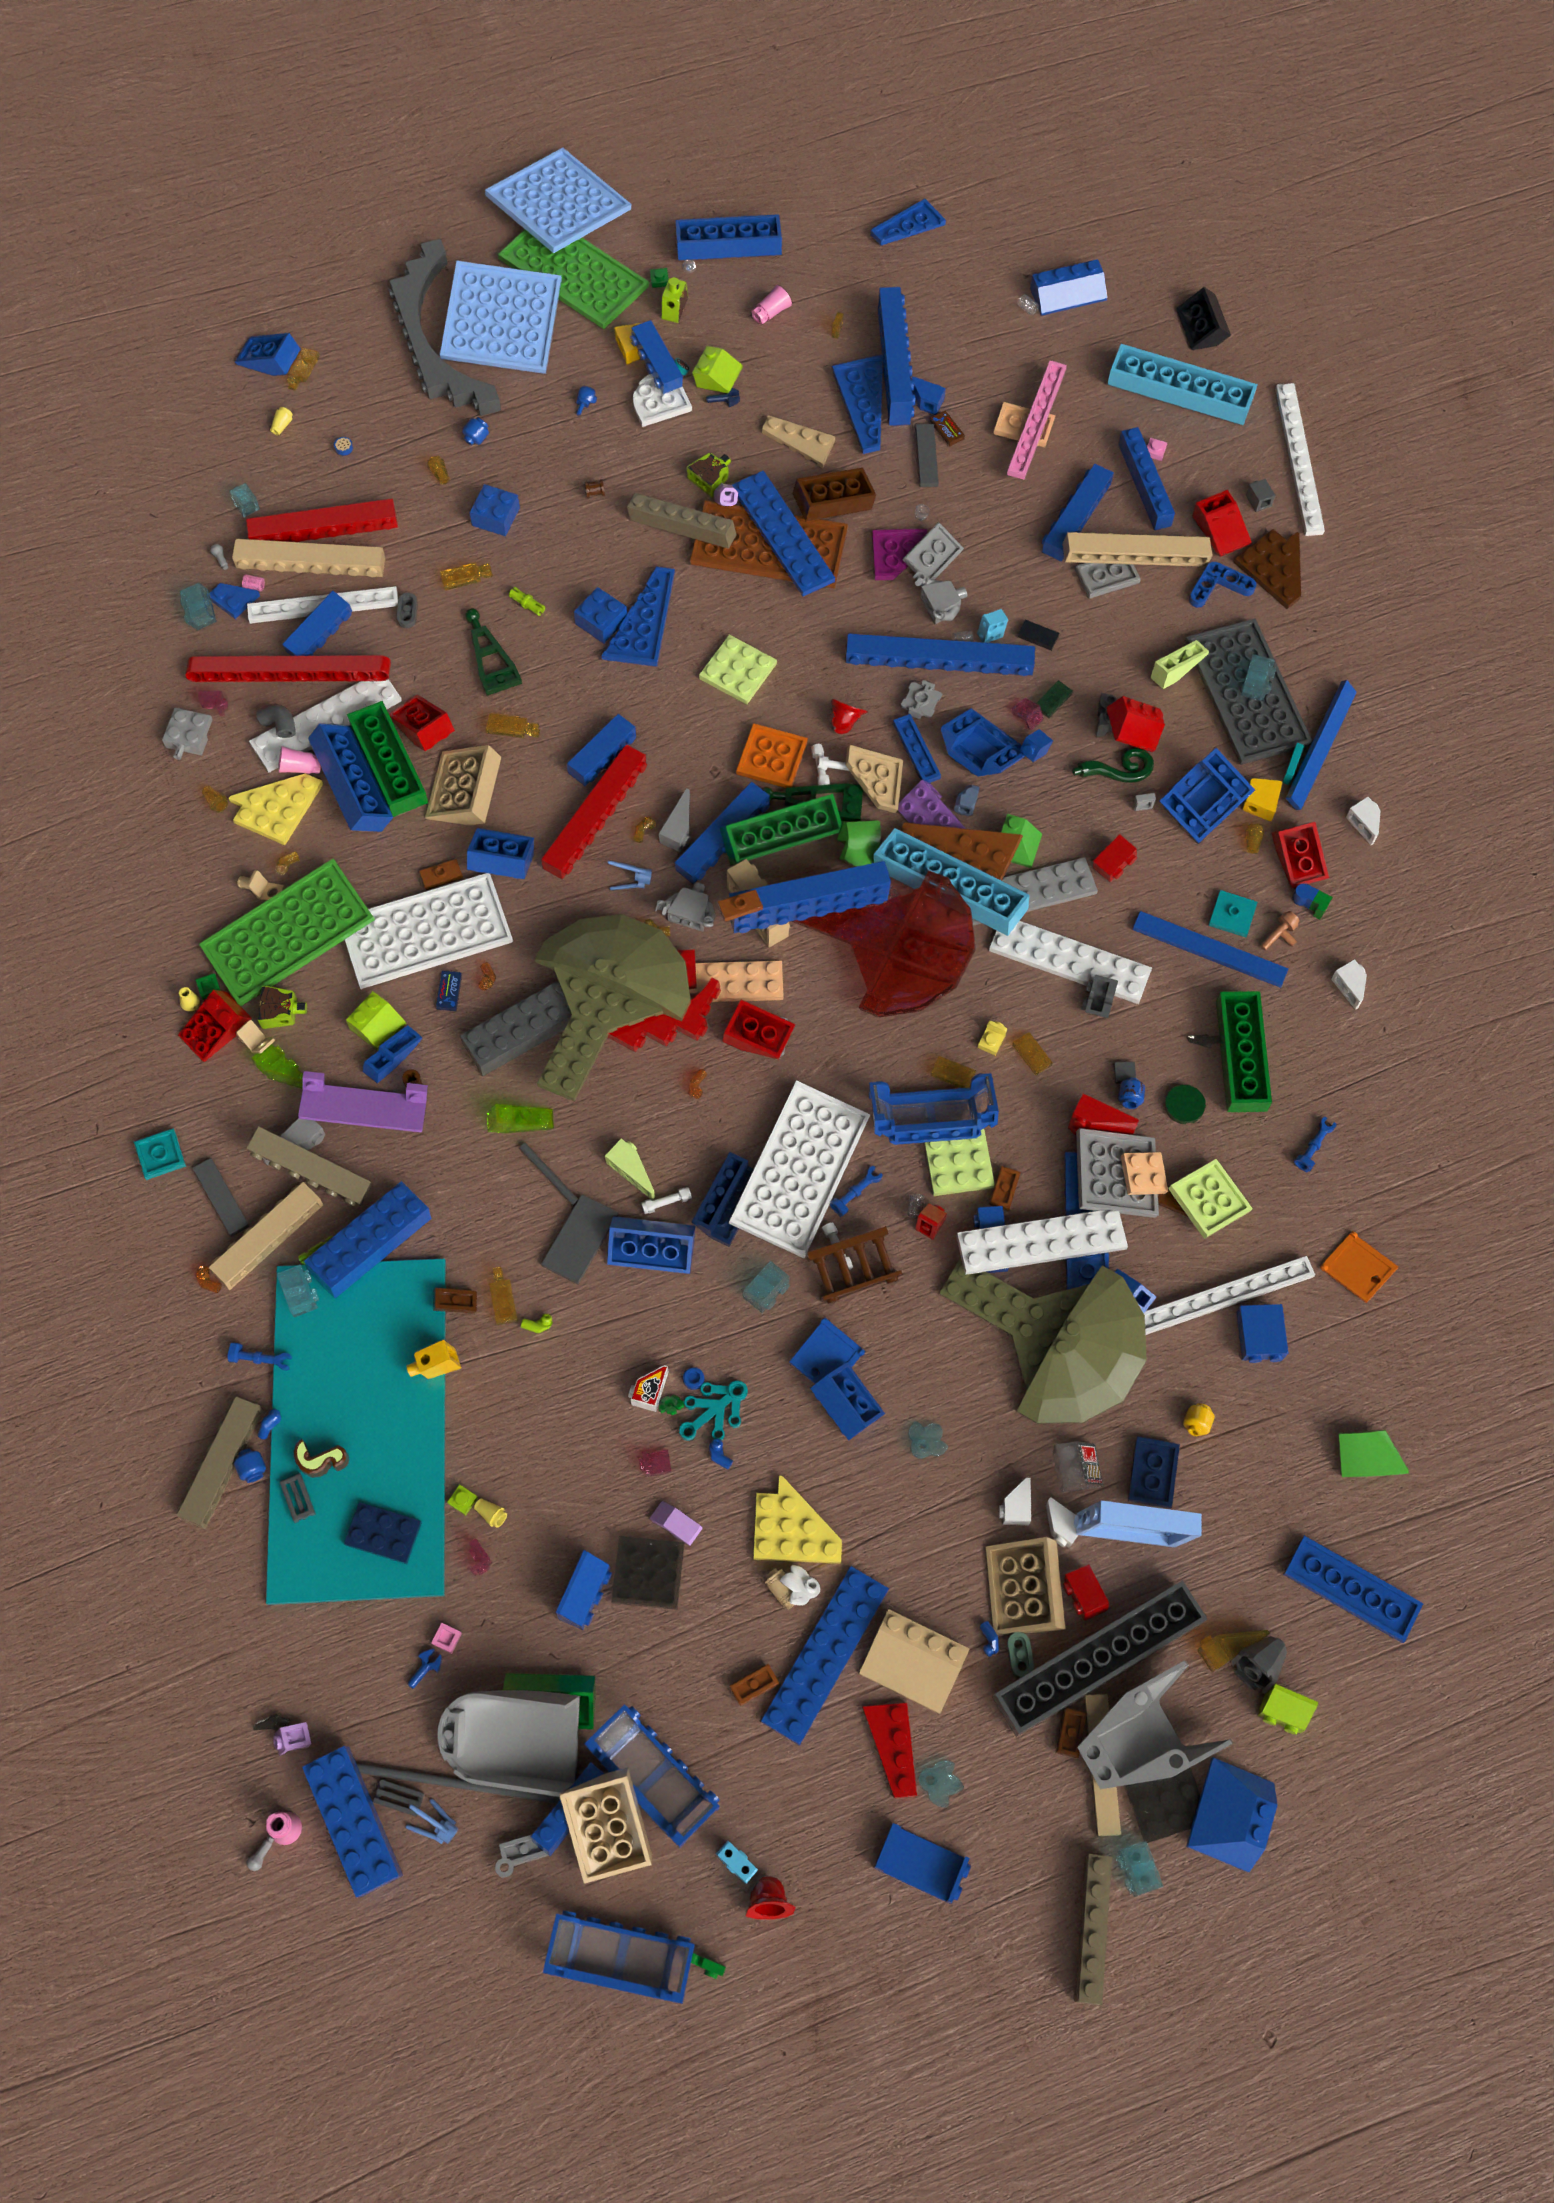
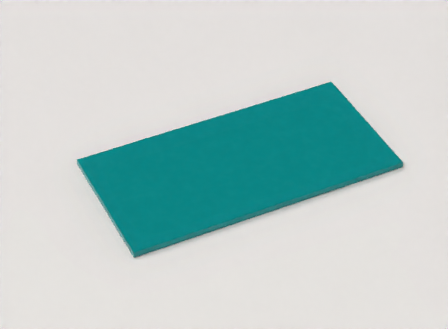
M445 1259L381 1261L337 1298H334L311 1275L306 1265L277 1266L274 1356L288 1353L292 1356V1359H285L283 1361V1365L290 1367L289 1370L285 1371L274 1365L272 1409L279 1410L281 1421L272 1429L267 1605L445 1596L446 1374L427 1379L422 1374L410 1377L406 1367L408 1364L416 1362L415 1352L439 1341H446V1311H433L434 1289H446ZM300 1439H303L311 1457L339 1445L348 1453L349 1463L340 1471H336L331 1466L323 1476L311 1478L305 1475L295 1462V1445ZM300 1473L316 1515H310L308 1518L301 1519L295 1523L280 1481ZM296 1480L294 1482L306 1512L309 1509L299 1482ZM290 1483L286 1484L295 1511L299 1515L301 1512ZM359 1502L422 1522L408 1564L344 1545Z

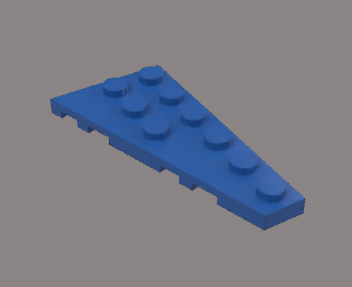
M883 354L832 366L833 375L863 454L879 451L881 446Z
M655 568L646 583L645 589L639 594L635 605L631 607L619 626V631L611 639L607 650L603 652L602 660L658 666L675 569Z

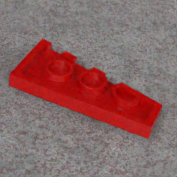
M907 1703L862 1707L894 1799L917 1797Z

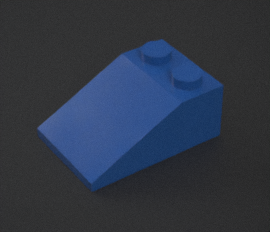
M290 333L252 336L246 342L235 363L236 365L272 376L286 375L292 363L297 359L301 349Z

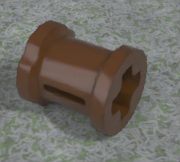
M603 479L592 483L584 482L587 498L600 494L605 496Z
M409 1069L403 1073L402 1081L406 1088L409 1082L423 1085L418 1071Z

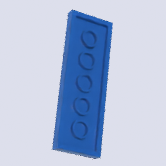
M1306 1536L1302 1537L1283 1574L1401 1643L1406 1641L1424 1604Z

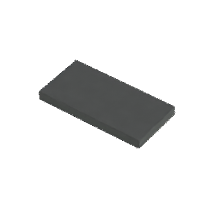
M581 1195L541 1264L542 1267L579 1284L606 1238L613 1216L618 1217V1212Z

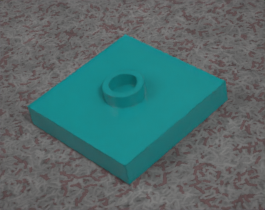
M1220 890L1208 926L1246 938L1258 902Z
M174 1128L134 1141L146 1180L186 1167Z

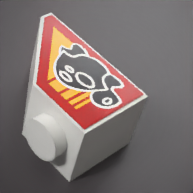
M662 1366L637 1379L635 1386L631 1385L628 1397L631 1398L633 1406L654 1412L657 1411L669 1373L668 1366Z

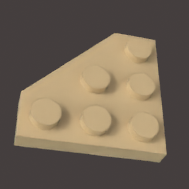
M849 745L846 755V767L878 809L896 813L899 805L903 760Z

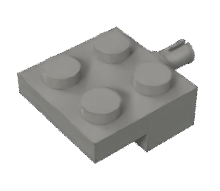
M174 708L162 739L165 747L174 749L173 757L181 760L183 752L202 756L208 741L207 733L213 719L211 715Z

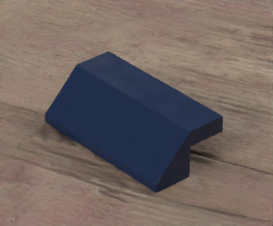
M729 1152L692 1220V1223L707 1236L730 1247L739 1228L729 1224V1221L754 1171L753 1168L748 1166V1160Z

